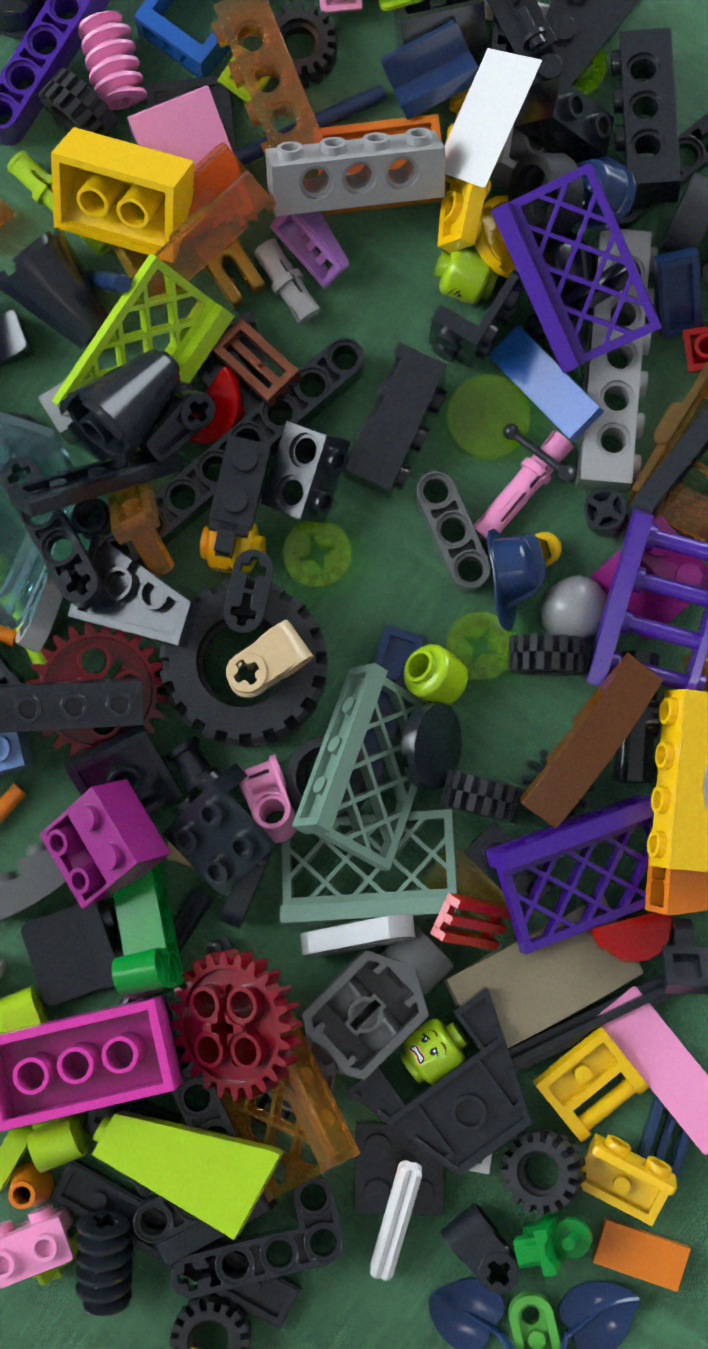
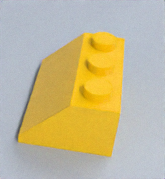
M73 127L51 152L54 228L59 227L63 231L146 255L151 253L160 259L173 262L193 200L194 161Z

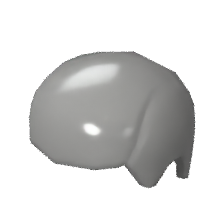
M579 575L563 579L550 587L544 594L539 608L542 625L549 634L575 635L589 639L597 634L607 594L597 581L589 577Z

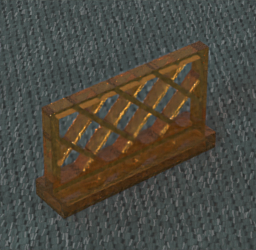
M291 1012V1017L295 1019L293 1012ZM300 1027L293 1029L292 1034L302 1040V1045L290 1049L298 1061L286 1067L290 1074L289 1077L278 1081V1087L268 1091L273 1094L270 1113L255 1106L257 1097L252 1099L245 1097V1101L241 1099L234 1101L232 1095L229 1094L221 1098L239 1138L275 1146L278 1129L293 1136L290 1154L284 1152L279 1161L287 1165L284 1183L278 1186L272 1174L264 1189L268 1202L360 1154L356 1142ZM283 1100L289 1101L296 1116L295 1125L280 1118ZM253 1117L267 1123L264 1142L257 1139L251 1129ZM303 1141L309 1143L319 1165L313 1166L300 1160ZM297 1171L302 1172V1174L297 1176Z

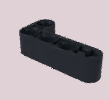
M307 1174L301 1177L293 1188V1202L298 1224L217 1243L196 1250L174 1263L171 1271L173 1289L185 1298H196L327 1265L336 1261L342 1253L344 1242L331 1186L322 1176L317 1174ZM309 1184L321 1185L325 1190L324 1201L316 1208H308L300 1200L302 1190ZM320 1229H327L335 1235L333 1247L325 1253L316 1252L310 1246L312 1235ZM276 1240L286 1241L292 1248L290 1258L282 1264L271 1262L266 1255L268 1246ZM232 1251L242 1252L249 1261L246 1270L237 1275L228 1273L222 1263L224 1257ZM216 1256L215 1271L219 1280H211L212 1271L200 1274L196 1285H190L188 1278H180V1274L184 1273L187 1263H193L195 1270L209 1267L210 1261L208 1257Z

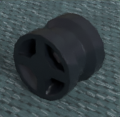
M602 488L592 492L587 497L584 504V516L592 533L602 538H612L619 535L625 529L628 522V515L626 514L627 504L624 497L618 491ZM610 517L614 519L604 520V522L602 523L603 519H608Z

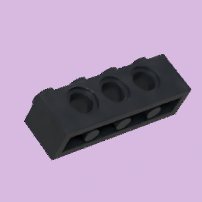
M671 27L620 31L619 49L611 50L612 76H620V87H613L614 114L622 113V125H615L616 152L624 151V163L620 164L628 168L634 175L636 194L633 205L675 203L679 199L681 173ZM638 78H646V79H649V80H647V81H639V80H636V79H638ZM648 115V116H650V117H652V118H650V119H641V118H638V116ZM651 153L655 156L645 158L640 156L639 154Z
M142 677L0 684V733L144 725Z

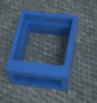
M145 0L134 14V20L139 36L196 77H207L212 74L264 7V1L237 0L203 45L162 16L174 0Z

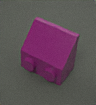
M660 514L652 521V524L658 525V530L678 535ZM655 547L651 551L644 549L639 566L646 568V573L708 589V567L702 560ZM621 549L589 577L599 583L607 597ZM640 590L639 593H631L627 609L633 610V615L667 624L691 603ZM639 635L645 642L650 639V637Z

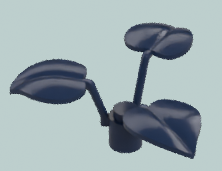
M477 1277L458 1279L435 1289L429 1296V1312L433 1324L440 1335L451 1346L457 1349H483L489 1340L491 1332L506 1349H516L502 1329L495 1325L504 1314L505 1307L501 1294L489 1292ZM588 1281L574 1286L563 1296L558 1306V1314L562 1322L569 1327L562 1333L559 1349H568L569 1341L572 1337L579 1349H615L628 1334L634 1314L640 1304V1299L631 1290L608 1281Z

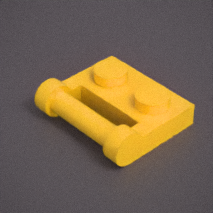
M601 1026L533 1080L538 1090L581 1143L592 1135L589 1132L592 1128L636 1092L640 1096L650 1088ZM620 1072L625 1079L581 1115L577 1116L573 1112Z

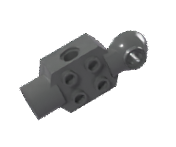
M415 924V939L389 944L380 954L362 950L301 1011L306 1035L303 1038H299L302 1040V1045L290 1049V1051L297 1057V1063H304L311 1068L312 1077L309 1083L304 1086H294L287 1078L278 1081V1087L267 1092L275 1104L285 1111L295 1113L314 1111L323 1105L334 1091L337 1072L365 1080L429 1016L424 997L455 966Z

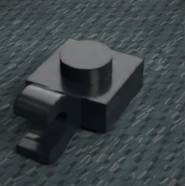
M673 918L674 930H671L670 946L663 945L660 954L664 993L708 995L707 946H694L691 919Z

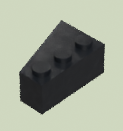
M401 342L398 343L393 354L396 356L395 362L386 381L382 380L378 388L377 394L379 395L368 418L364 420L343 469L344 478L389 499L394 488L402 491L412 470V467L406 465L412 450L420 453L430 432V429L424 427L430 412L438 415L448 394V391L442 389L447 363Z

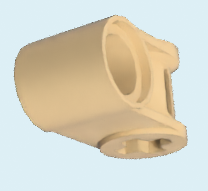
M284 620L270 628L256 642L235 655L227 665L226 677L231 689L238 696L253 698L278 681L297 672L310 662L314 656L288 620ZM246 666L250 671L255 668L258 669L254 673L256 677L254 684L250 685L246 680L237 682L241 677L239 673L241 667Z

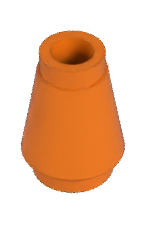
M33 1162L19 1166L12 1174L8 1199L11 1205L17 1209H26L45 1203L53 1192L54 1181L52 1174L49 1170L40 1173ZM22 1186L28 1188L31 1195H29L27 1191H24L22 1189Z

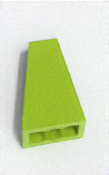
M123 1110L115 1113L112 1118L107 1115L102 1120L93 1137V1140L98 1142L92 1155L234 1240L243 1230L285 1151L275 1146Z

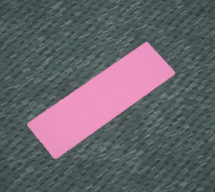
M633 986L600 1014L642 995L637 987ZM647 1003L601 1025L704 1155H707L708 1075L650 1003Z

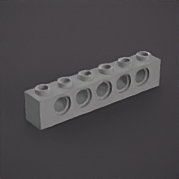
M621 229L630 253L641 269L642 281L653 304L654 288H648L649 273H654L653 256L658 255L657 247H651L652 232ZM610 230L598 233L595 248L602 251L606 250L611 237ZM614 241L610 253L621 257ZM594 254L596 262L594 276H596L603 257ZM607 259L604 270L617 262ZM631 284L628 294L639 298L634 285ZM612 295L589 309V314L611 322V314L615 313L620 298ZM625 300L621 312L626 314L631 322V325L626 328L635 330L645 325L646 313L643 306ZM589 320L586 352L603 344L609 329L608 327ZM613 330L609 341L624 335V333ZM651 333L585 363L583 390L604 410V413L579 437L575 488H610L626 492L632 485V480L639 479L641 455L635 454L636 438H642L645 416L644 413L638 412L639 397H645L648 382V372L641 371L642 355L647 356L649 353ZM611 353L623 355L627 360L628 367L617 369L611 366L607 355ZM608 394L619 396L624 402V409L620 411L609 409L604 402V396ZM610 435L617 438L621 444V451L617 453L607 452L601 445V437Z

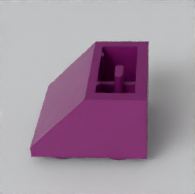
M127 779L92 786L39 834L82 910L89 908L142 878L171 854Z

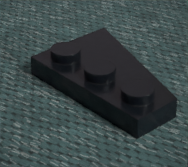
M552 0L546 19L558 41L532 55V58L542 60L532 84L562 76L574 86L607 42L609 43L617 33L620 25L628 15L633 13L641 3V0Z

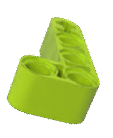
M29 986L0 998V1033L49 1022L40 995L34 986ZM84 1112L31 1124L33 1130L27 1136V1144L32 1161L40 1173L81 1158L92 1148L93 1140L82 1127L86 1118Z

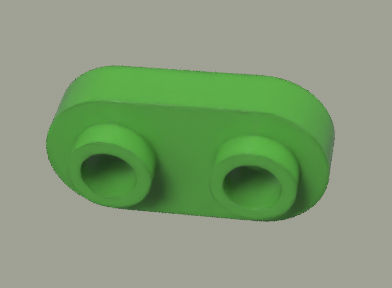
M524 1291L516 1295L508 1309V1317L516 1349H559L560 1339L554 1313L548 1299L536 1291ZM527 1307H535L538 1310L537 1316L532 1320H527L522 1316L523 1311Z

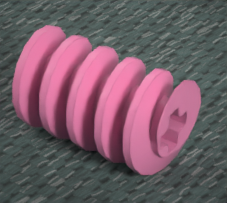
M118 11L97 12L81 20L78 26V34L82 40V52L86 56V68L90 72V85L99 94L98 97L108 104V109L110 110L126 109L138 105L147 99L146 90L139 87L143 83V75L140 72H136L140 65L139 59L136 56H132L136 51V45L132 40H128L132 36V28L127 24L121 23L123 15Z

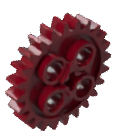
M85 622L82 635H79L72 626L67 627L69 640L64 641L57 635L52 636V641L56 649L53 652L45 648L39 650L46 659L44 665L31 664L30 667L38 672L40 676L38 680H29L26 683L104 679L115 660L120 659L122 665L110 679L121 678L126 674L142 677L144 725L149 733L154 734L156 732L148 721L151 717H164L159 710L155 709L156 703L168 701V698L157 693V687L163 686L161 678H155L154 674L163 666V662L150 663L148 661V658L154 651L153 646L142 650L137 648L142 637L135 635L128 641L125 639L126 633L116 631L113 635L110 634L109 628L101 626L99 633H95L92 624ZM91 648L99 650L104 657V665L96 673L87 672L81 663L84 652ZM134 726L111 727L105 733H96L92 728L44 730L40 734L45 737L55 732L57 737L53 747L58 749L66 742H69V756L74 757L81 748H84L86 751Z
M237 949L223 952L218 951L206 955L204 959L194 961V969L182 973L186 984L176 986L174 989L182 1001L170 1004V1008L179 1014V1019L170 1022V1027L180 1030L181 1036L174 1040V1045L184 1046L186 1052L180 1059L181 1063L193 1062L194 1066L190 1074L192 1078L202 1074L205 1076L203 1089L207 1090L217 1086L218 1097L222 1098L231 1094L234 1101L245 1097L252 1099L277 1088L278 1081L290 1075L286 1067L298 1061L290 1049L302 1045V1040L292 1034L293 1029L303 1026L302 1021L291 1017V1012L299 1007V1003L287 1002L285 998L292 988L291 985L279 987L277 981L281 971L277 969L267 973L268 959L262 958L253 961L252 951L238 953Z

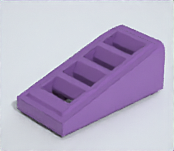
M321 212L277 216L269 226L324 290L329 288L350 265ZM316 247H318L321 250L320 254L318 253ZM327 259L333 264L329 270L324 263Z

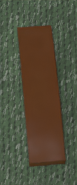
M627 653L572 718L574 725L546 757L547 766L521 795V804L557 829L619 749L655 695L663 679L630 653Z

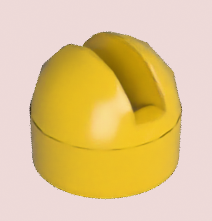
M550 532L535 534L539 539L546 567L555 563L562 552L559 538ZM548 547L551 553V558H549Z

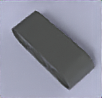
M428 472L418 482L415 498L417 507L454 588L461 593H475L484 586L489 577V560L451 477L444 472ZM431 485H438L446 491L447 498L441 503H431L424 497V490ZM446 524H457L462 528L464 538L459 542H448L442 537L441 528ZM465 562L475 563L480 568L481 578L474 582L463 580L458 573L459 565Z

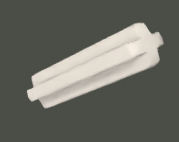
M403 1160L398 1165L370 1263V1274L375 1279L381 1278L388 1281L394 1275L422 1179V1167L417 1162L411 1163L410 1161Z

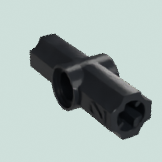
M648 651L621 652V657L630 653L640 662L659 667L660 654ZM657 691L637 723L614 754L612 781L652 783L654 738L658 737L660 729L659 707L661 703L660 700H657Z

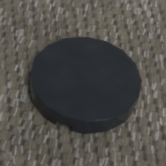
M440 702L423 703L424 706L422 708H416L410 714L403 730L401 751L402 756H407L409 767H404V771L411 783L422 789L437 790L445 786L448 770L456 771L459 764L462 748L461 728L458 717L450 706Z

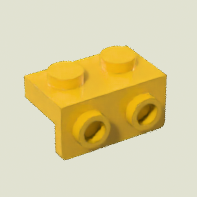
M595 1133L583 1156L586 1165L582 1167V1172H586V1180L580 1185L583 1188L582 1190L653 1226L668 1195L673 1196L677 1189L676 1175L672 1173V1168L654 1156H648L645 1159L631 1152V1146L616 1136L607 1135L604 1138Z

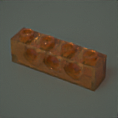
M224 0L213 5L218 20L211 23L220 47L223 48L229 45L234 57V61L227 64L236 87L240 88L245 85L251 101L244 103L253 128L259 126L263 128L267 141L260 145L265 158V149L277 148L283 142L292 141L302 145L320 143L324 139L268 0ZM249 36H257L263 40L261 47L254 52H247L240 48L243 40ZM273 76L280 81L274 91L265 93L257 89V84L263 77ZM281 116H290L295 119L296 124L290 132L279 133L273 129L274 122Z

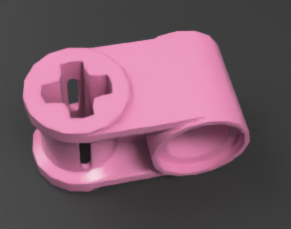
M276 754L269 755L268 761L250 768L243 769L240 766L248 776L239 785L246 803L249 805L254 821L271 837L273 842L280 843L290 839L296 832V829L292 827L296 814L287 792V782ZM272 812H285L283 818L277 823H265L266 818Z

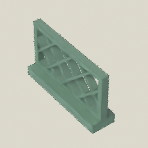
M376 663L349 668L292 827L304 834H316L381 871L390 870L418 787L411 783L406 774H400L394 752L401 750V743L391 746L384 723L397 718L401 734L403 735V730L408 720L407 714L413 712L416 708H422L424 706L423 703L426 702L386 678L388 672L386 669ZM381 690L389 694L394 713L382 717L377 703ZM374 728L381 751L368 756L363 740L367 730ZM383 757L390 781L377 785L371 762ZM360 767L367 791L354 796L349 780L352 771ZM393 787L397 805L395 811L387 815L380 792ZM369 797L377 820L363 825L356 803ZM344 808L347 810L353 831L345 835L332 829L338 811ZM377 827L380 828L384 840L380 855L371 850L366 834Z
M452 809L409 812L406 823L416 822V824L410 830L404 827L403 832L406 835L400 840L395 857L411 839L429 855L412 874L394 857L392 863L408 877L395 892H385L374 882L383 871L375 868L367 876L352 862L356 856L351 853L345 856L331 842L318 835L316 836L320 841L304 858L292 849V837L285 842H281L283 905H280V923L289 928L343 925L398 914L413 915V920L437 919L448 893L458 894L454 811ZM375 814L360 815L363 825L377 820ZM349 816L336 817L332 829L338 832L341 827H352ZM444 820L445 837L433 850L415 836L426 822ZM377 827L366 834L368 841L381 852L382 847L372 839L380 830ZM325 845L342 859L326 879L309 865ZM444 848L446 849V862L438 856ZM293 857L300 862L294 870ZM435 859L447 870L448 888L428 889L417 878ZM349 865L365 881L353 894L342 895L331 883ZM306 868L322 883L310 897L294 898L293 881ZM413 883L422 889L406 891ZM371 885L379 893L364 892ZM327 888L333 894H335L331 896H321ZM455 908L453 914L461 915V909Z

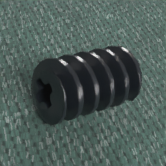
M109 1211L87 1213L77 1221V1232L79 1235L76 1238V1244L79 1250L76 1253V1262L79 1266L76 1269V1279L78 1280L75 1287L76 1295L83 1300V1309L89 1315L112 1316L129 1307L132 1300L133 1225L127 1216Z

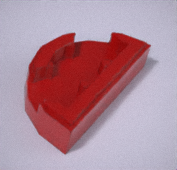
M230 366L223 367L206 391V394L215 403L214 418L207 427L200 430L190 439L191 442L207 444L217 441L241 421L244 414V407L241 406L242 396L238 387L241 383ZM193 412L192 415L194 417L200 418L198 414Z
M653 912L590 929L597 945L601 949H606L613 957L618 958L620 962H643L658 955L663 945H666L669 941L672 918L671 915Z

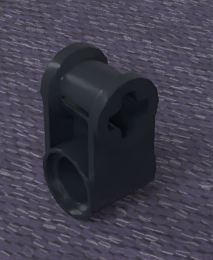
M473 1202L440 1230V1233L455 1255L469 1267L489 1292L495 1294L507 1293L515 1287L519 1278L516 1255L499 1234V1231L488 1215L477 1203ZM495 1261L499 1265L506 1262L507 1273L502 1275L500 1272L495 1271L490 1274V1262Z

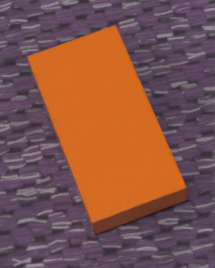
M604 1217L591 1260L595 1264L678 1292L691 1248L686 1244Z

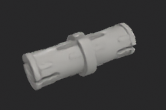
M270 239L257 247L253 255L272 281V290L276 295H281L292 311L299 325L304 324L318 315L321 308L302 282V273L298 268H293L276 239Z

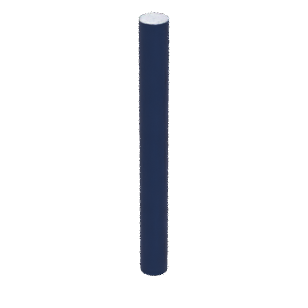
M381 84L376 85L234 150L233 154L238 167L265 156V149L277 148L283 142H296L313 134V129L329 127L387 100L383 86Z

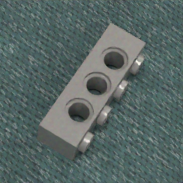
M419 127L409 129L405 134L396 135L372 132L364 135L363 138L345 140L340 137H328L322 139L320 143L305 145L291 141L283 142L277 148L265 149L268 197L275 217L445 197V147L435 130L431 131L427 128ZM406 159V162L400 168L390 169V166L395 161ZM364 164L358 173L347 174V171L353 165ZM322 169L317 177L312 179L304 178L308 171Z

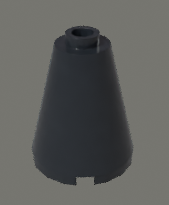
M56 227L53 235L50 231L44 233L12 260L15 263L14 267L16 270L10 276L4 270L0 273V290L82 349L90 344L109 314L66 235L59 227Z
M151 349L68 393L60 401L59 410L61 415L68 411L72 422L67 426L68 429L90 454L101 462H104L109 457L116 461L112 467H123L131 460L179 385V365L169 353Z

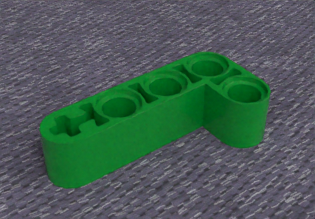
M161 861L145 876L113 893L124 956L113 959L112 977L115 988L122 998L139 1000L172 992L176 986L183 985V970L163 863Z

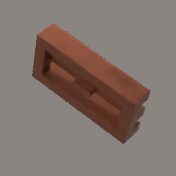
M242 318L218 340L212 349L214 354L225 365L230 366L233 372L270 407L277 402L276 397L280 393L285 395L290 390L288 386L293 381L297 383L302 378L299 370ZM241 334L284 372L280 378L237 339ZM229 345L272 384L269 389L226 350Z

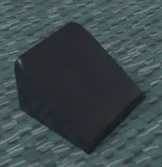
M16 309L7 311L0 316V367L34 355L21 316Z

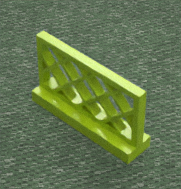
M150 253L131 281L130 289L123 293L52 399V402L60 407V401L68 393L126 363L125 344L143 340V350L145 353L153 349V336L168 332L170 333V343L164 351L172 355L177 361L180 368V381L190 383L234 318V315L210 299L158 257ZM158 270L164 275L166 293L148 297L147 284ZM175 284H177L182 289L176 290ZM191 296L195 298L197 303L189 315L178 320L177 300ZM167 303L168 322L151 327L149 307ZM140 310L141 330L124 334L123 320L129 312ZM115 347L117 366L99 370L98 357L102 351ZM176 393V394H175V395L178 396V397L181 396L180 393Z

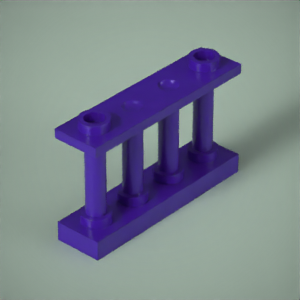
M633 508L587 665L586 682L598 686L602 684L623 659L621 652L615 650L619 634L627 635L628 632L691 648L692 651L685 674L647 663L643 664L663 679L661 686L676 690L704 691L706 675L701 674L708 652V589L646 573V568L639 565L644 549L651 551L653 547L708 562V543L658 530V525L652 524L654 516L651 512ZM640 590L704 606L705 609L698 632L633 615V610L627 609L631 593H639Z

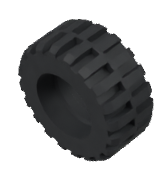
M248 578L247 589H254L256 579ZM230 580L221 581L222 586L213 589L207 586L197 592L199 597L193 600V602L199 605V609L187 648L166 643L161 645L159 658L163 661V670L160 671L162 684L166 687L168 692L167 698L170 704L180 714L181 719L203 736L228 746L252 748L263 744L270 745L281 741L280 739L290 733L293 734L301 728V724L309 716L311 717L318 707L317 704L321 695L324 694L327 684L328 655L325 640L315 617L306 609L305 604L296 596L292 597L286 593L284 588L272 584L262 627L269 630L278 623L288 620L314 657L297 672L283 679L278 689L261 702L239 705L224 700L211 688L205 673V657L211 642L219 633L229 628L224 619V605ZM245 595L241 609H233L232 615L238 618L239 624H246L248 619L255 620L257 613L252 612L250 609L251 596Z

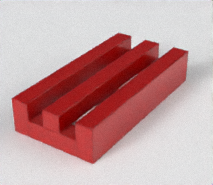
M448 893L430 934L442 942L497 950L500 942L494 939L496 933H505L507 926L501 922L503 917L510 918L507 906L500 902ZM457 908L491 916L489 920H484L466 915H456L453 912ZM447 925L480 930L483 933L448 928Z

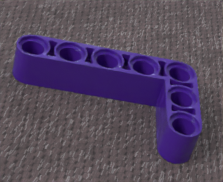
M110 0L46 1L0 74V117L12 115L8 123L0 125L1 145L13 146L25 137L44 106L39 100L38 93L60 68H68L82 46V40L78 34V26L81 20L97 12H103ZM77 12V15L71 19H61L65 13ZM47 46L56 47L55 50L49 54H39L40 51ZM26 80L34 81L30 88L25 90L17 89Z

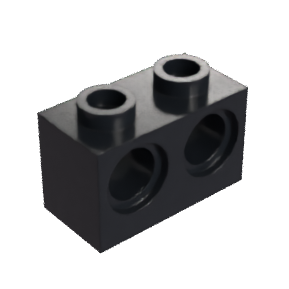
M286 421L261 504L301 520L325 523L327 514L334 503V492L340 474L347 463V452L351 441L310 426Z

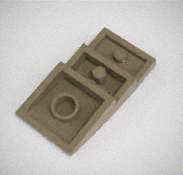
M603 895L602 898H601L600 903H602V904L606 905L607 907H609V905H608V903H607V901H606V899H605V897H604V895ZM585 902L563 915L562 918L572 923L580 920L588 903ZM597 908L595 914L602 912V910ZM612 920L594 928L616 923L617 920ZM547 923L529 932L530 939L542 935ZM559 923L556 929L565 925ZM589 929L528 954L520 953L517 939H513L497 950L450 975L443 981L456 1006H459L486 986L490 991L507 1046L510 1048L599 1000L644 972L639 962H620L618 958L613 957L606 949H601Z

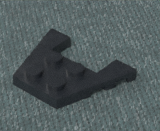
M486 986L453 1009L456 1017L480 1048L466 1058L459 1066L409 1101L404 1100L380 1065L365 1080L358 1079L346 1089L347 1094L356 1102H361L375 1112L382 1121L389 1126H394L408 1136L415 1145L459 1177L532 1124L494 1003Z

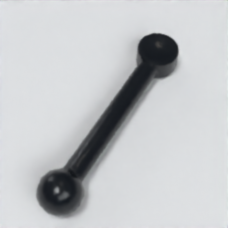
M509 423L504 426L502 433L506 439L516 440L558 472L561 482L569 484L575 480L576 472L571 465H561L519 433V427L516 424Z

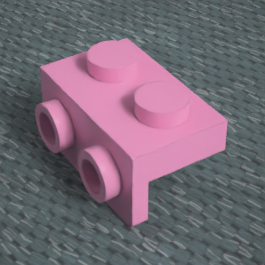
M48 1204L28 1213L29 1220L14 1226L12 1220L0 1223V1289L68 1263L73 1259L74 1252L66 1233L74 1222L70 1210L65 1207L54 1209L53 1204Z

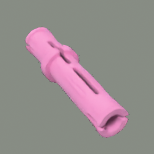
M553 430L540 449L560 463L574 449V446L565 436ZM534 454L531 458L526 457L520 464L522 469L477 522L473 524L477 535L486 543L489 530L494 528L501 533L540 486H546L551 481L550 475L554 469Z

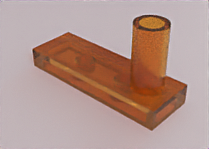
M153 480L109 493L111 531L119 545L131 540L149 571L156 576H162L174 567L175 562L155 529L160 526Z

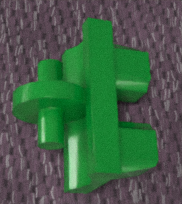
M562 1209L553 1214L548 1212L540 1221L525 1223L523 1235L516 1236L513 1241L519 1268L541 1265L543 1277L557 1275L567 1258H580L590 1249L592 1233L589 1226L583 1220L576 1217L561 1219L563 1215Z

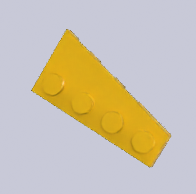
M470 88L450 97L449 110L456 113L455 121ZM451 124L447 128V139L451 133L454 124ZM445 174V180L450 183V188L446 192L445 197L441 199L437 247L452 253L475 245V241L482 229L480 218L484 200L491 188L490 179L486 187L483 188Z

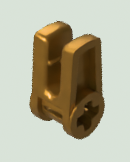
M223 220L217 224V230L200 241L197 238L189 242V246L204 271L212 277L233 310H236L243 304V298L235 285V279H231L224 268L226 264L231 263L235 266L244 279L245 286H248L253 294L259 295L265 291L266 285L244 252L238 237L230 225Z

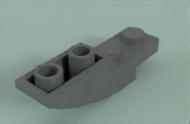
M44 842L27 847L28 856L16 859L21 877L17 878L15 870L0 874V921L22 913L43 902L67 885Z

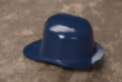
M609 156L583 161L577 167L579 168L592 162L618 224H620L629 213L635 200L636 183L634 175L628 168ZM585 175L581 177L584 188L582 208L587 210L594 192ZM596 201L592 212L604 216L598 201ZM580 214L579 223L582 224L585 215ZM590 218L587 224L588 229L597 232L610 230L607 223Z
M493 528L488 531L487 544L493 568L496 612L502 629L509 632L513 629L515 623L516 605L536 595L543 586L546 576V564L539 539L535 535L502 537Z

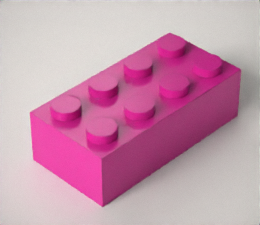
M164 994L0 1033V1131L175 1091L183 1084Z

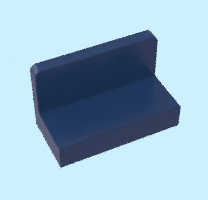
M451 20L380 59L381 65L407 120L470 88L479 69L456 20Z

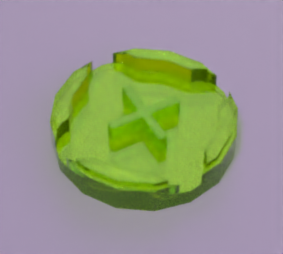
M486 374L472 377L456 389L449 400L446 424L450 438L464 453L472 458L490 461L504 458L520 446V443L516 440H508L503 436V428L509 423L516 424L519 427V433L526 437L529 431L531 412L528 399L516 384L505 377Z

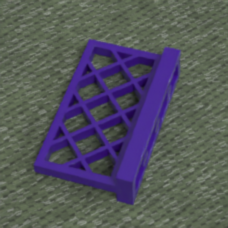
M592 162L491 210L563 374L579 367L583 363L662 328ZM585 175L594 192L587 210L563 201L569 183ZM562 187L558 199L546 195ZM538 198L555 204L547 229L530 224L522 206ZM596 201H598L604 216L592 212ZM561 207L585 215L576 240L552 232ZM590 218L607 223L610 229L611 237L605 251L581 243ZM534 232L544 235L540 246ZM549 237L573 246L565 270L548 265L543 254ZM614 241L621 257L610 253ZM578 248L603 257L594 281L570 273ZM607 259L625 265L629 277L623 292L599 284ZM552 273L562 276L558 287ZM567 278L591 287L582 311L565 305L561 293ZM632 283L639 298L628 294ZM596 289L620 298L611 322L587 313ZM625 300L643 306L649 323L635 330L616 324ZM569 313L580 317L576 328ZM584 319L609 328L603 344L587 352L579 337ZM613 330L624 333V335L609 341Z
M633 795L572 819L562 821L557 829L549 826L485 850L490 867L497 869L520 953H531L645 908L646 892L637 887L648 866L649 854L647 843L641 855L626 847L632 831L644 826L648 840L654 818L651 796ZM619 835L617 841L612 839V837ZM601 841L614 847L604 869L588 861L595 844ZM582 849L579 855L574 853L575 851ZM622 853L638 861L629 882L613 875ZM564 855L576 861L566 884L550 875L557 858ZM543 864L541 870L536 868L535 866ZM585 867L601 875L591 897L575 889ZM528 870L538 875L528 898L517 893L512 877L513 874ZM610 880L625 888L618 905L612 908L600 903ZM547 881L563 889L553 912L537 904ZM634 894L640 896L635 899H632ZM572 895L588 903L581 919L573 923L562 918ZM520 902L525 904L523 909L521 908ZM597 908L602 910V912L595 914ZM533 909L550 917L543 934L530 939L526 924ZM559 923L565 925L556 929Z

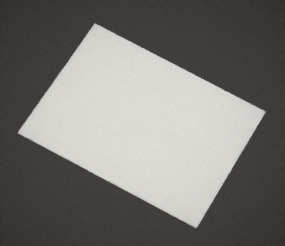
M490 48L487 49L444 146L446 175L483 188L486 187L541 65V59Z

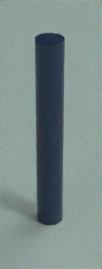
M96 269L86 271L94 287L120 293L127 292L131 287V280L126 275Z

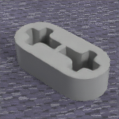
M47 572L40 578L33 590L15 639L16 644L35 653L46 642L63 599V595L53 577Z

